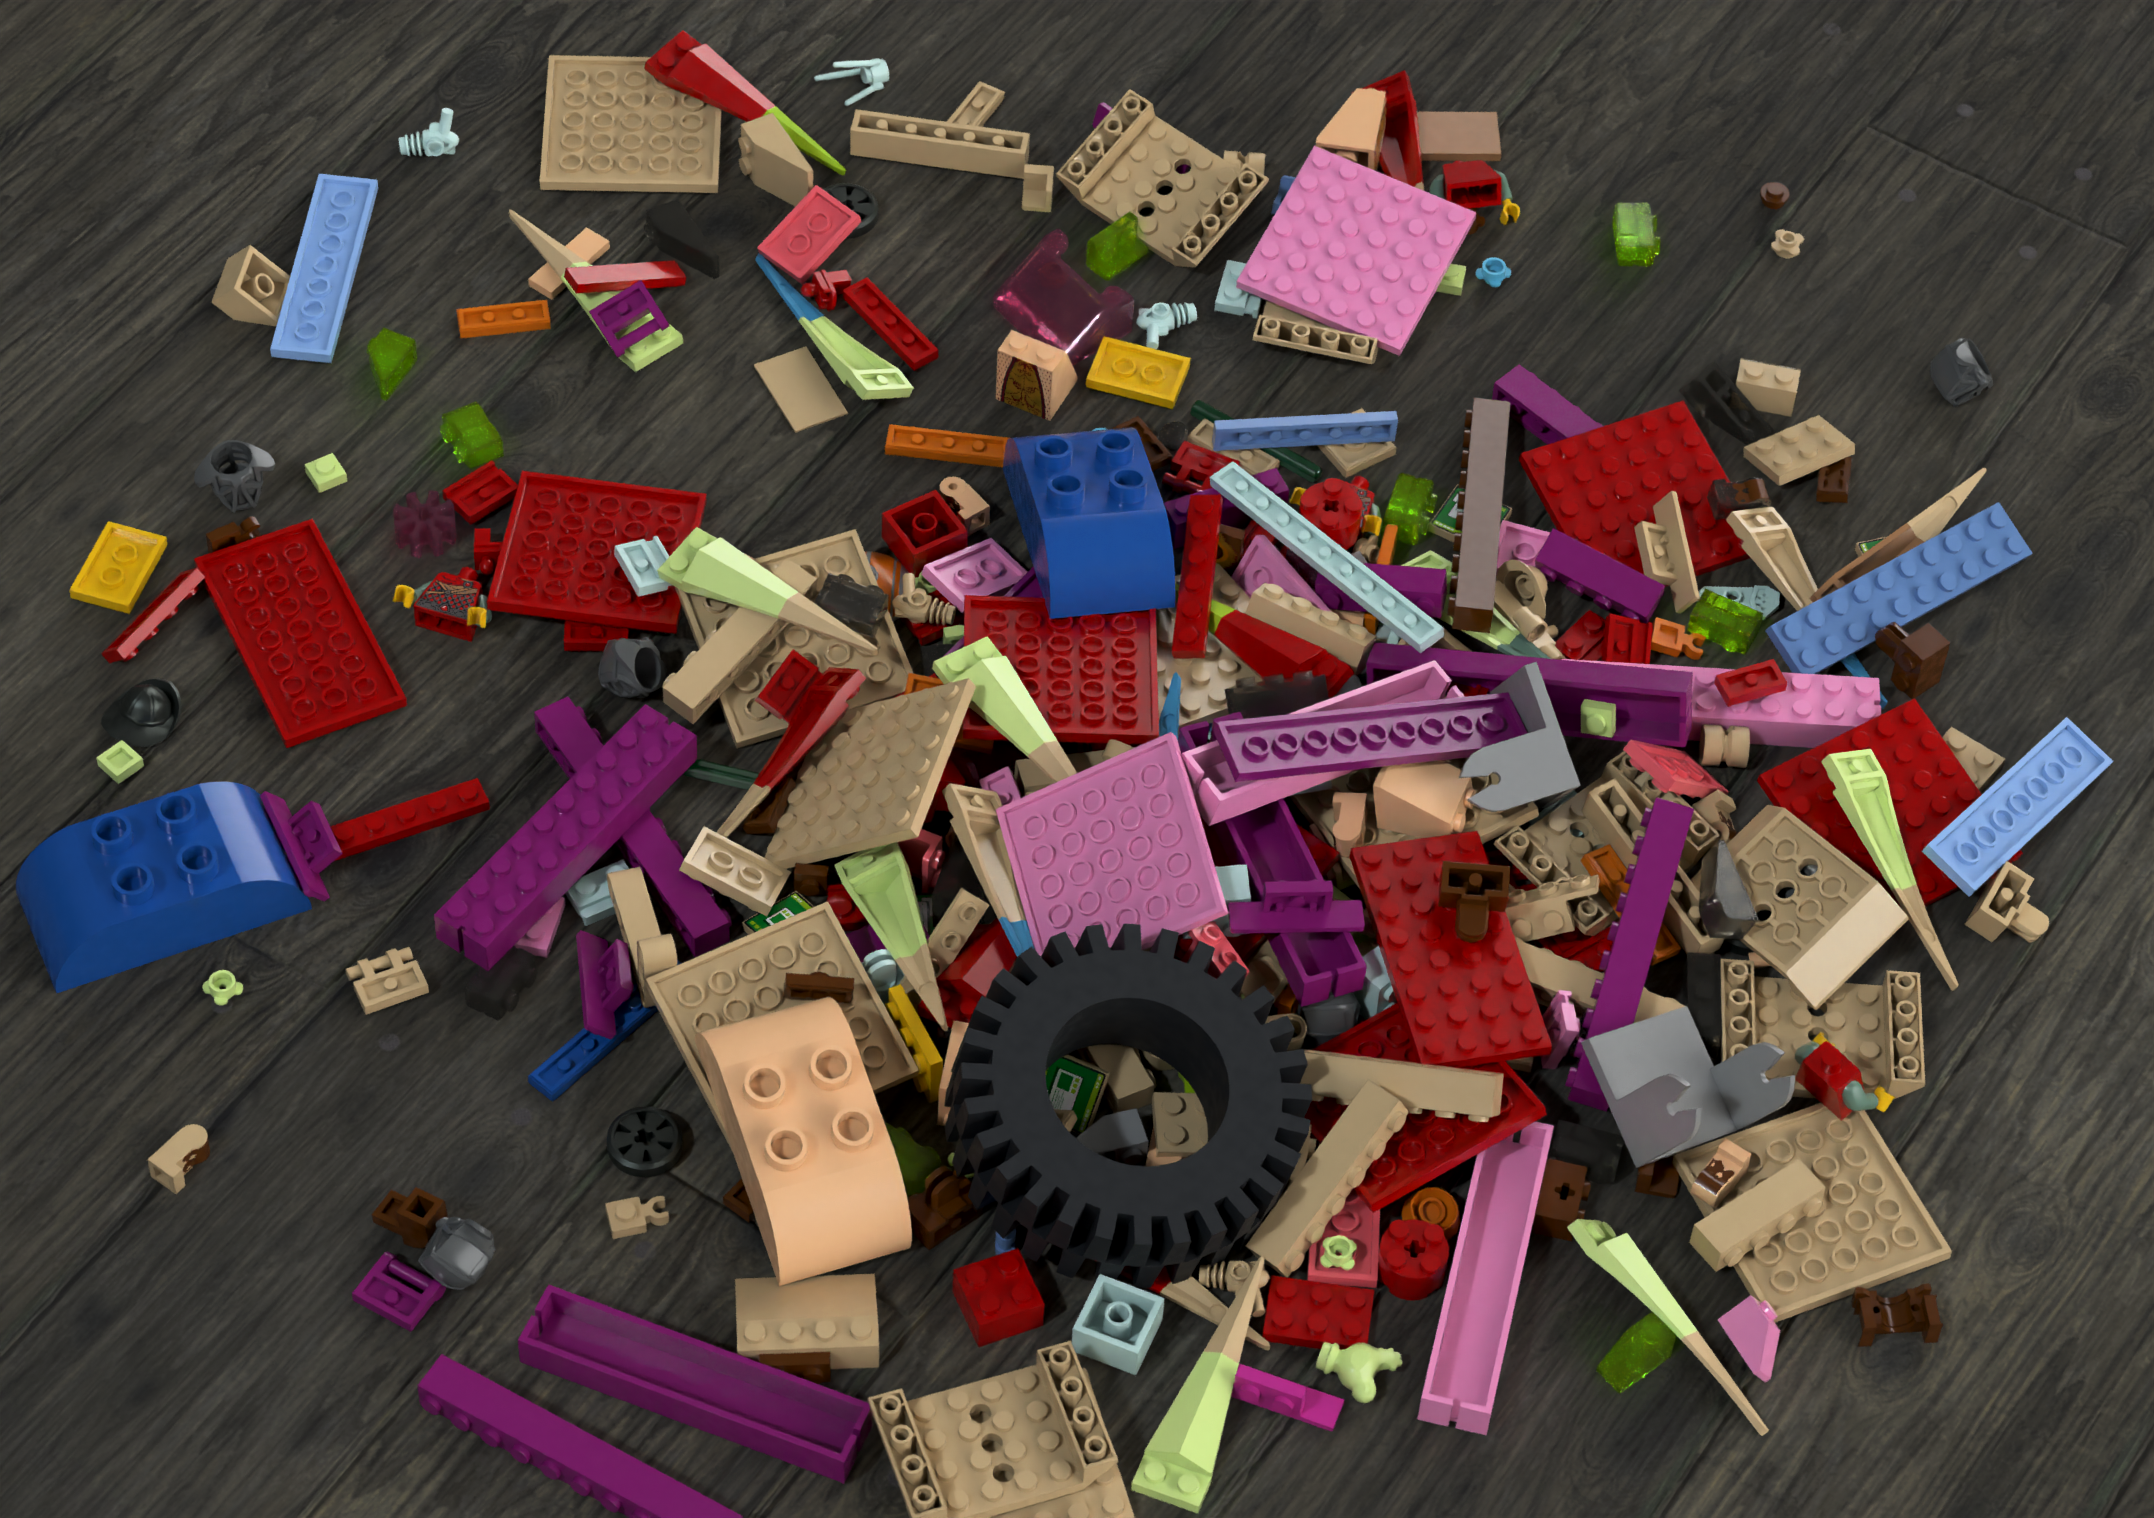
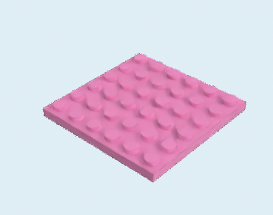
M1314 146L1237 279L1236 287L1336 330L1378 338L1377 347L1400 356L1474 223L1476 212Z
M1172 732L996 809L1033 946L1040 956H1042L1050 937L1066 932L1075 948L1086 926L1102 924L1108 946L1111 947L1124 923L1140 924L1142 950L1153 946L1162 928L1178 932L1180 935L1229 914L1185 764L1181 756L1177 737Z

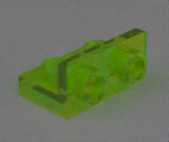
M1128 212L1087 241L1086 266L1104 280H1110L1148 253V246L1137 239L1138 217Z

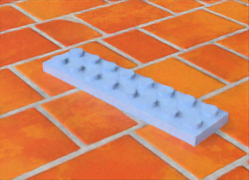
M328 174L318 175L270 348L271 357L332 363L376 199L378 180Z
M2066 717L1937 835L1922 852L1970 897L2006 861H2009L2103 773L2113 760Z

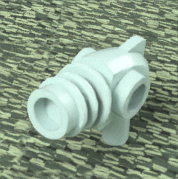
M443 108L440 123H430L429 129L422 131V138L418 131L416 132V138L413 134H411L410 139L408 135L399 137L401 155L410 156L412 151L415 156L416 150H418L419 156H422L423 149L426 156L455 154V147L459 143V137L450 131L453 110Z
M1185 302L1183 305L1179 303L1178 306L1173 303L1171 307L1168 303H1156L1152 308L1139 309L1136 323L1141 329L1147 330L1146 346L1157 349L1159 336L1168 335L1169 330H1173L1174 327L1179 328L1180 324L1185 325V323L1190 324L1192 321H1197V311L1194 303L1188 304Z

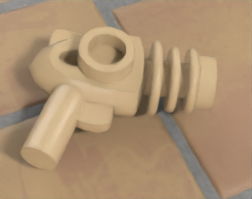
M905 573L902 576L903 594L898 595L892 601L895 617L908 618L909 621L916 624L926 623L928 618L929 623L933 624L936 618L937 624L942 619L943 625H952L956 615V606L950 605L947 602L944 607V602L941 601L939 604L938 598H935L932 603V596L926 595V590L915 588V575Z
M1225 1261L1221 1262L1220 1269L1218 1263H1215L1213 1268L1209 1264H1200L1199 1283L1206 1285L1207 1288H1210L1211 1282H1213L1214 1288H1217L1219 1283L1221 1291L1224 1290L1226 1283L1227 1291L1233 1292L1237 1296L1257 1261H1229L1227 1269ZM1264 1265L1251 1313L1254 1317L1265 1314L1260 1288L1268 1283L1270 1277Z

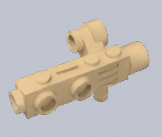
M1499 580L1496 581L1494 608L1529 642H1532L1550 659H1566L1555 646L1556 642L1552 639L1558 636L1557 627L1555 625L1548 626L1539 615H1534L1528 607H1523Z

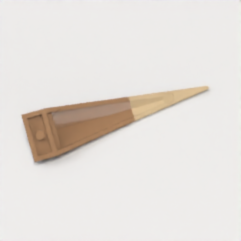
M1986 468L1979 470L1923 512L1839 570L1809 599L1815 602L1939 535L1985 474Z

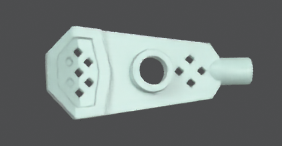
M1704 586L1699 590L1700 599L1696 602H1699L1704 608L1765 621L1778 610L1780 593L1768 586ZM1727 595H1733L1737 599L1730 600L1727 598Z

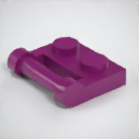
M641 280L589 311L617 358L625 354L624 350L657 330L661 329L663 331L670 327ZM647 314H652V320L617 340L614 334Z
M386 1251L353 1291L352 1297L353 1301L412 1332L433 1303L443 1296L446 1287L437 1280L431 1279L398 1261L396 1255ZM392 1273L424 1290V1292L420 1294L386 1274Z

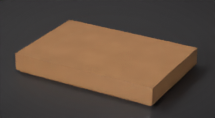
M1417 112L1422 161L1501 160L1497 112Z

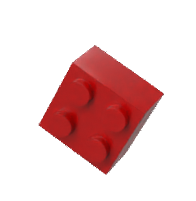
M937 490L882 513L883 540L906 570L915 575V578L919 577L924 565L967 548L968 530Z
M1018 1248L953 1269V1294L978 1348L1043 1326L1045 1304Z

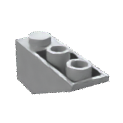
M1137 1108L1105 1115L1076 1137L1088 1149L1115 1162L1136 1165L1147 1159L1148 1139Z

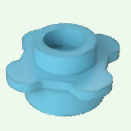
M1491 257L1483 262L1482 268H1478L1475 275L1478 279H1484L1491 287H1499L1503 279L1511 276V270L1506 267L1503 260Z

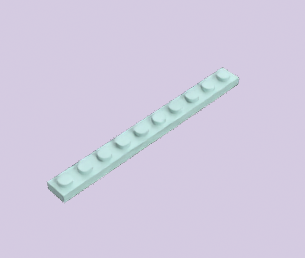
M1234 461L1209 477L1211 487L1419 653H1422L1444 637V628Z

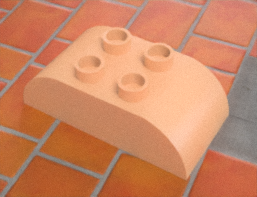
M825 997L696 1033L694 1040L778 1285L782 1286L911 1248V1218L899 1163L851 1028L837 1002L832 997Z

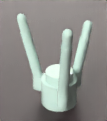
M879 58L834 62L833 67L861 68L826 73L814 77L815 81L860 75L863 83H869L871 86L846 100L844 104L849 106L874 91L884 89L883 82L889 80V70L885 60Z

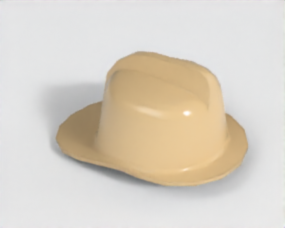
M1512 559L1504 562L1498 569L1497 581L1499 580L1523 607H1528L1534 615L1537 614L1544 620L1546 616L1545 596L1548 590L1545 575L1535 566L1526 565L1519 560Z

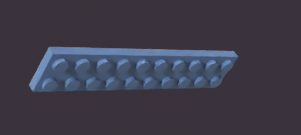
M1998 502L1778 621L1765 631L1792 673L1818 674L1876 642V632L1889 623L1896 622L1900 627H1903L2025 560L2033 553Z

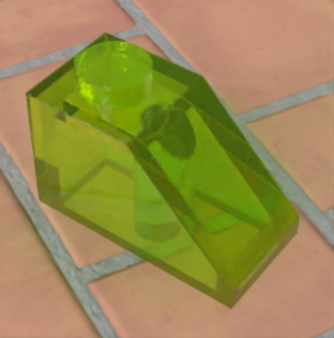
M382 328L376 338L373 337L369 341L367 354H369L370 369L381 399L387 401L416 363L417 352L415 339Z
M1652 1311L1625 1331L1599 1363L1596 1371L1621 1394L1671 1357L1676 1334Z

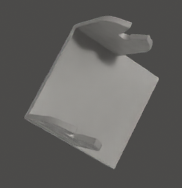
M1537 662L1524 665L1490 692V694L1509 693L1527 734L1483 747L1472 753L1464 763L1459 778L1487 777L1490 773H1494L1499 777L1497 785L1491 784L1467 799L1468 802L1479 809L1489 812L1505 811L1534 802L1538 807V811H1541L1581 786Z
M1687 1006L1588 1038L1581 1042L1636 1168L1732 1135L1784 1107L1791 1100L1794 1092L1795 1075L1770 1079V1081L1767 1080L1765 1071L1771 1069L1785 1054L1777 1046L1767 1042L1751 1045L1714 1066Z

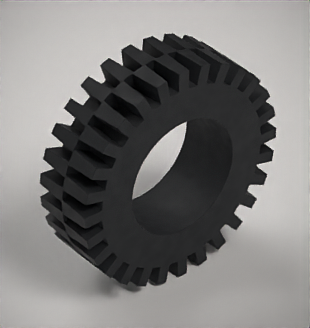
M1125 923L1111 947L1108 946L1102 924L1086 926L1075 948L1066 932L1050 937L1042 956L1033 947H1030L1018 956L1011 973L1003 968L993 979L986 997H980L951 1070L952 1075L946 1090L944 1105L951 1107L945 1124L947 1142H958L952 1161L957 1176L961 1177L974 1173L968 1194L969 1199L977 1210L994 1201L998 1202L992 1228L1003 1239L1020 1224L1025 1226L1028 1232L1022 1254L1037 1262L1049 1242L1062 1248L1063 1252L1057 1273L1070 1278L1075 1276L1085 1258L1097 1261L1095 1282L1099 1274L1116 1280L1125 1266H1131L1133 1285L1136 1288H1150L1164 1266L1172 1284L1189 1279L1199 1261L1202 1264H1209L1211 1268L1214 1267L1215 1263L1221 1265L1231 1247L1239 1252L1246 1246L1258 1226L1263 1223L1274 1208L1301 1156L1299 1152L1308 1136L1311 1120L1304 1117L1312 1102L1311 1084H1300L1308 1065L1304 1050L1287 1051L1295 1031L1288 1016L1266 1023L1274 996L1264 985L1244 999L1239 996L1247 969L1235 960L1217 979L1207 974L1215 950L1214 947L1199 941L1187 963L1175 959L1174 953L1179 935L1175 931L1162 928L1150 951L1142 950L1141 925ZM1095 1045H1123L1151 1053L1175 1068L1195 1091L1205 1113L1208 1142L1200 1150L1187 1158L1166 1165L1134 1166L1107 1159L1085 1147L1062 1124L1049 1099L1046 1086V1070L1063 1056L1078 1049Z

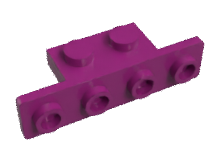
M264 791L260 797L265 806V811L275 827L276 835L288 855L287 859L299 879L300 888L307 897H314L325 902L330 896L319 873L343 853L320 804L311 800L292 816L284 799Z
M1313 879L1308 881L1276 880L1274 882H1265L1261 902H1230L1228 904L1230 932L1233 934L1363 931L1365 922L1362 902L1360 900H1332V881Z
M580 930L576 935L584 1028L593 1034L613 1039L616 1035L614 1012L623 1001H627L633 992L628 943L616 939L608 948L606 940Z

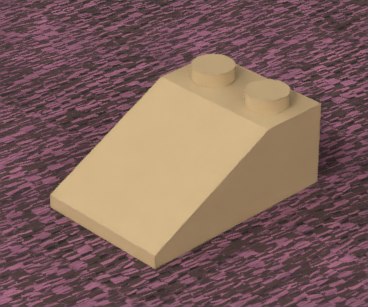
M773 113L741 124V137L738 139L742 156L739 159L741 171L744 175H748L756 186L796 207L813 189V169Z

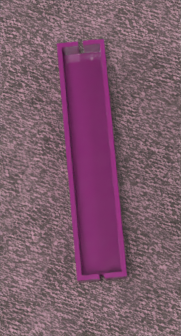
M1374 642L1366 662L1367 685L1435 660L1452 682L1474 688L1479 684L1482 687L1489 688L1488 694L1524 665L1537 662L1563 736L1624 742L1635 740L1655 745L1686 747L1692 728L1691 699L1693 672L1440 648H1427L1422 653H1419L1412 646ZM1584 699L1616 704V731L1612 738L1581 733V704Z
M645 704L434 914L436 938L459 953L464 949L466 958L489 971L697 760V735L674 721L669 725L666 716Z
M1241 712L1214 718L1210 742L1217 740L1213 732L1217 721L1244 719ZM1207 721L1180 727L1178 744L1181 754L1207 744L1209 732ZM1283 798L1212 825L1231 865L1247 864L1251 902L1262 901L1265 882H1274L1276 880L1308 881L1313 879L1324 881ZM1350 932L1265 933L1300 1007L1327 1000L1331 992L1334 997H1338L1363 989L1367 966Z
M549 1284L535 1308V1316L531 1315L518 1339L521 1363L841 1483H845L857 1458V1451L860 1452L872 1428V1412L869 1403Z

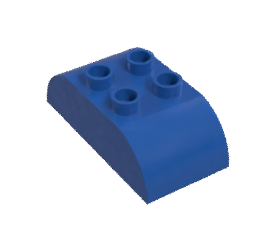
M1131 427L1009 438L1004 451L1003 472L1038 583L1045 599L1049 617L1053 619L1175 607V567L1169 521L1138 431Z
M234 782L201 783L70 825L54 833L39 844L25 859L18 872L16 894L56 994L311 910V902L299 886V879L287 859L288 855L276 835V830L270 817L265 811V806L260 797L261 794L248 786Z

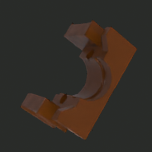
M1922 1284L1918 1287L1907 1289L1903 1294L1891 1298L1878 1296L1876 1290L1869 1291L1863 1287H1855L1851 1305L1852 1308H1855L1853 1315H1859L1862 1327L1858 1347L1872 1346L1875 1334L1922 1332L1924 1343H1937L1943 1323L1940 1321L1936 1303L1937 1295H1930L1932 1290L1931 1284Z

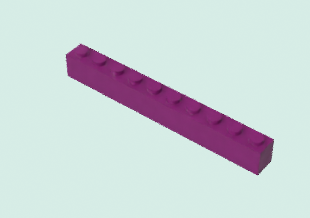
M569 697L534 712L536 733L569 779L603 747L602 738L598 730L590 728L583 709L580 706L576 707ZM649 808L614 844L631 868H641L648 892L696 958L729 942V927L732 926V922L727 911L724 908L719 909L715 903L714 894L709 886H703L700 881H696L689 877V875L679 871L684 861L682 850L676 840H670L666 834L664 823L659 817L655 818Z
M1658 797L1655 798L1652 809L1645 807L1640 826L1646 829L1643 837L1637 835L1632 854L1637 855L1635 865L1629 863L1624 878V883L1629 884L1627 894L1621 892L1615 911L1621 913L1619 922L1612 921L1607 940L1613 941L1610 951L1604 949L1599 969L1605 971L1602 980L1596 978L1590 998L1596 999L1594 1009L1587 1008L1582 1027L1588 1030L1585 1039L1579 1037L1573 1056L1579 1058L1577 1068L1570 1067L1565 1086L1571 1088L1567 1100L1607 1112L1609 1105L1581 1042L1634 1023L1694 808Z
M443 1354L440 1355L417 1385L419 1402L427 1412L433 1415L440 1414L449 1419L458 1429L462 1431L469 1430L479 1435L491 1447L499 1446L510 1452L517 1461L524 1464L528 1462L536 1466L550 1479H560L569 1484L579 1495H589L600 1501L611 1512H620L629 1518H743L742 1515Z

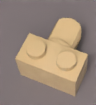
M2006 861L1989 880L1965 925L1990 942H1993L2008 928L2021 938L2032 943L2048 929L2049 918L2027 903L2030 898L2027 891L2034 878Z

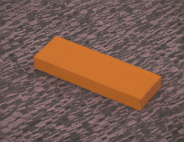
M547 300L457 309L460 339L551 329Z

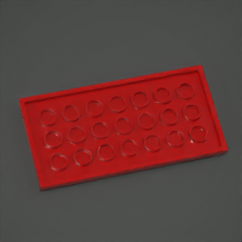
M313 519L194 558L195 567L205 576L202 581L286 748L407 706L404 692Z
M1478 831L1351 848L1349 856L1417 1063L1460 1068L1550 1054L1552 1044L1506 911H1489L1488 928L1484 938L1478 942L1468 943L1458 938L1456 934V908L1438 907L1439 882L1443 861L1489 865Z

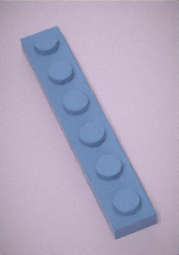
M1396 411L1216 420L1214 421L1212 445L1214 451L1395 441L1398 417Z

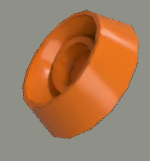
M1427 1187L1419 1190L1405 1201L1402 1208V1220L1415 1219L1439 1225L1443 1229L1447 1240H1450L1458 1232L1461 1223L1458 1205L1453 1196L1443 1189Z

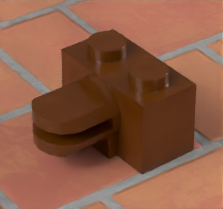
M1891 622L1876 632V645L1895 663L1890 680L1898 690L1903 691L1911 699H1914L1940 682L1950 642L1929 623L1910 635L1896 622Z
M1443 861L1439 882L1438 907L1456 908L1455 931L1458 938L1468 943L1482 940L1488 928L1489 911L1505 912L1509 897L1510 866Z
M947 1166L937 1168L925 1179V1191L922 1193L917 1192L907 1199L912 1233L928 1250H931L983 1215V1207L977 1210L968 1197L972 1183L965 1176L958 1177L956 1171L952 1172Z

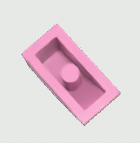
M1750 1295L1720 1317L1718 1322L1753 1374L1762 1381L1767 1382L1771 1379L1780 1329L1773 1321L1777 1318V1314L1766 1300L1761 1303Z

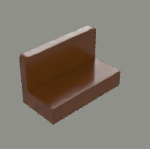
M1674 1155L1638 1167L1635 1192L1674 1199L1679 1179V1173L1672 1163Z

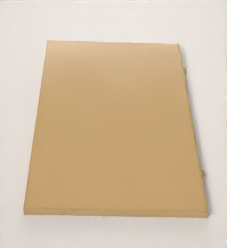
M806 346L754 364L756 371L795 433L848 414L841 399L838 398Z

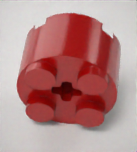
M1328 478L1324 482L1309 487L1301 495L1299 514L1342 548L1348 550L1356 543L1358 538L1363 503L1353 489L1342 484L1339 479Z
M1415 1219L1395 1220L1390 1224L1380 1241L1378 1279L1381 1284L1383 1282L1389 1288V1292L1392 1295L1404 1300H1422L1428 1297L1429 1293L1436 1289L1438 1290L1442 1286L1449 1257V1245L1444 1236L1443 1229L1439 1225Z

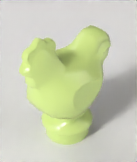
M1324 1342L1317 1359L1316 1368L1324 1371V1374L1336 1372L1341 1383L1352 1391V1396L1356 1401L1368 1403L1373 1401L1376 1395V1385L1374 1382L1376 1374L1381 1370L1387 1369L1396 1371L1397 1367L1402 1365L1401 1354L1395 1352L1393 1348L1377 1349L1366 1343H1355L1347 1349L1341 1350L1337 1343L1330 1344Z

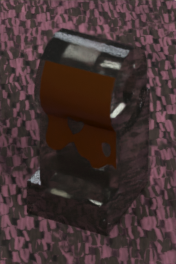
M1760 477L1726 483L1725 479L1713 480L1707 495L1715 520L1728 518L1732 511L1769 507L1771 504L1765 482Z

